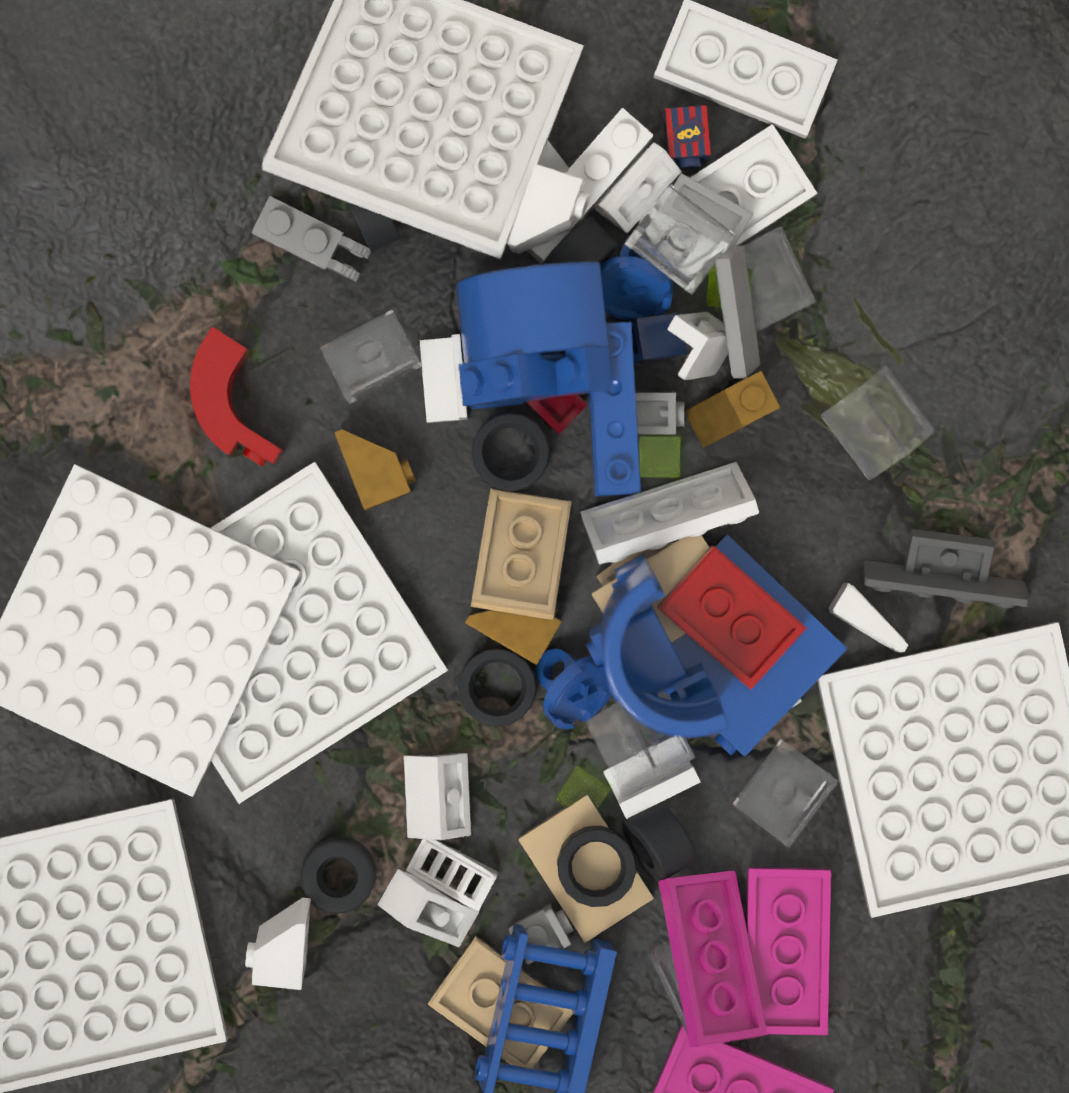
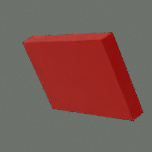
M713 544L657 606L662 613L750 690L807 629L804 624Z

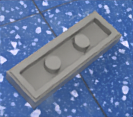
M733 246L716 258L715 264L731 375L733 378H747L760 365L744 246Z

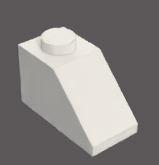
M534 165L507 242L511 252L520 254L571 229L576 217L583 218L590 198V194L585 193L586 187L583 179L544 166Z
M397 869L378 903V906L405 927L460 947L479 911L457 901L420 878L400 869Z
M301 898L260 925L256 943L248 942L245 966L253 968L252 985L302 989L307 962L310 898Z

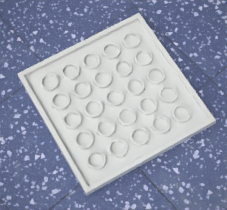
M334 0L264 157L262 170L501 259L534 165L539 163L584 45L464 0Z
M313 462L211 527V529L301 571L211 760L239 804L448 671L443 660L316 462Z
M74 464L0 619V706L193 797L301 571Z
M1059 622L823 674L817 680L867 908L871 918L1069 874V666Z
M174 798L0 837V1093L218 1044L228 1040Z

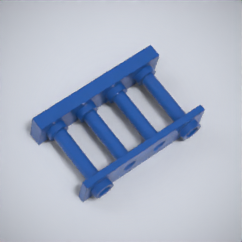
M631 322L606 324L612 389L589 393L595 496L630 495L641 492Z
M514 924L512 935H506L503 942L502 959L506 960L485 1056L479 1055L476 1062L475 1080H479L483 1093H493L496 1079L554 1089L555 1093H585L617 950L609 941L593 939L591 950H586L585 953L527 943L529 934L523 925ZM523 959L580 969L582 974L585 975L582 990L577 989L575 993L518 983ZM514 999L571 1009L573 1014L576 1015L573 1030L568 1029L566 1033L509 1023ZM505 1039L562 1049L564 1054H567L564 1070L559 1069L555 1073L500 1063Z

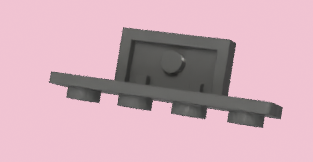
M911 529L904 565L863 561L864 585L880 592H891L893 590L907 591L925 598L938 595L952 597L963 603H971L975 600L991 602L1002 608L1027 607L1030 599L1024 581L988 576L994 552L992 539Z

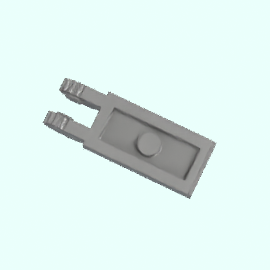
M269 196L251 232L256 237L325 271L330 269L355 282L360 273L348 264H342L333 260L338 246L349 250L350 253L360 258L368 259L371 253L369 248L345 237L343 232Z

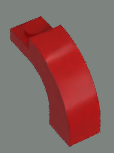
M211 327L196 353L191 369L190 394L197 420L209 439L227 455L233 457L242 444L246 447L242 454L262 467L266 461L277 465L285 451L243 424L237 416L232 403L233 382L251 351L214 327Z

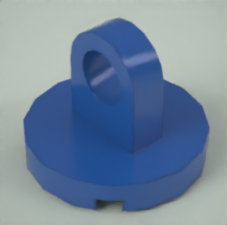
M639 240L628 241L623 245L617 257L600 264L604 311L616 318L630 321L653 314L654 316L663 315L670 308L674 285L671 276L659 266V255L650 244Z
M551 649L546 651L537 663V679L547 690L543 702L544 715L559 729H572L575 727L572 723L579 719L583 722L590 720L605 706L612 695L605 681L607 677L604 663L597 666L591 655L577 660L573 655L561 649ZM562 660L564 662V671L553 681L551 678L552 667Z

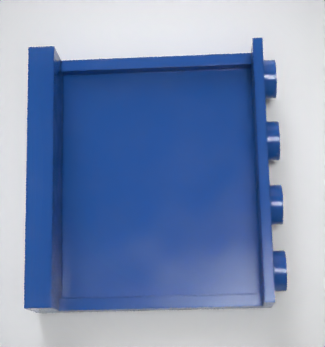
M725 534L714 546L807 628L751 690L688 634L672 642L686 671L702 663L720 697L730 728L719 732L713 739L731 756L738 750L745 757L848 648L730 536ZM672 686L664 692L670 697V693L676 691V689Z

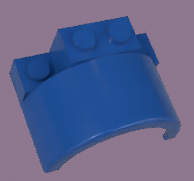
M598 262L560 263L506 269L471 276L457 283L456 289L464 363L459 364L463 406H470V409L499 408L523 404V402L612 389L602 282ZM566 351L565 356L561 353L541 354L545 352Z
M643 554L614 569L618 581L611 584L614 591L607 602L600 624L589 629L592 641L587 643L586 646L597 666L604 663L607 677L605 681L615 701L619 702L633 718L643 725L671 736L686 738L702 737L729 729L730 726L720 697L702 663L686 671L652 606V603L664 598L665 595L645 555ZM675 687L676 691L670 693L672 700L658 697L660 693L668 688Z

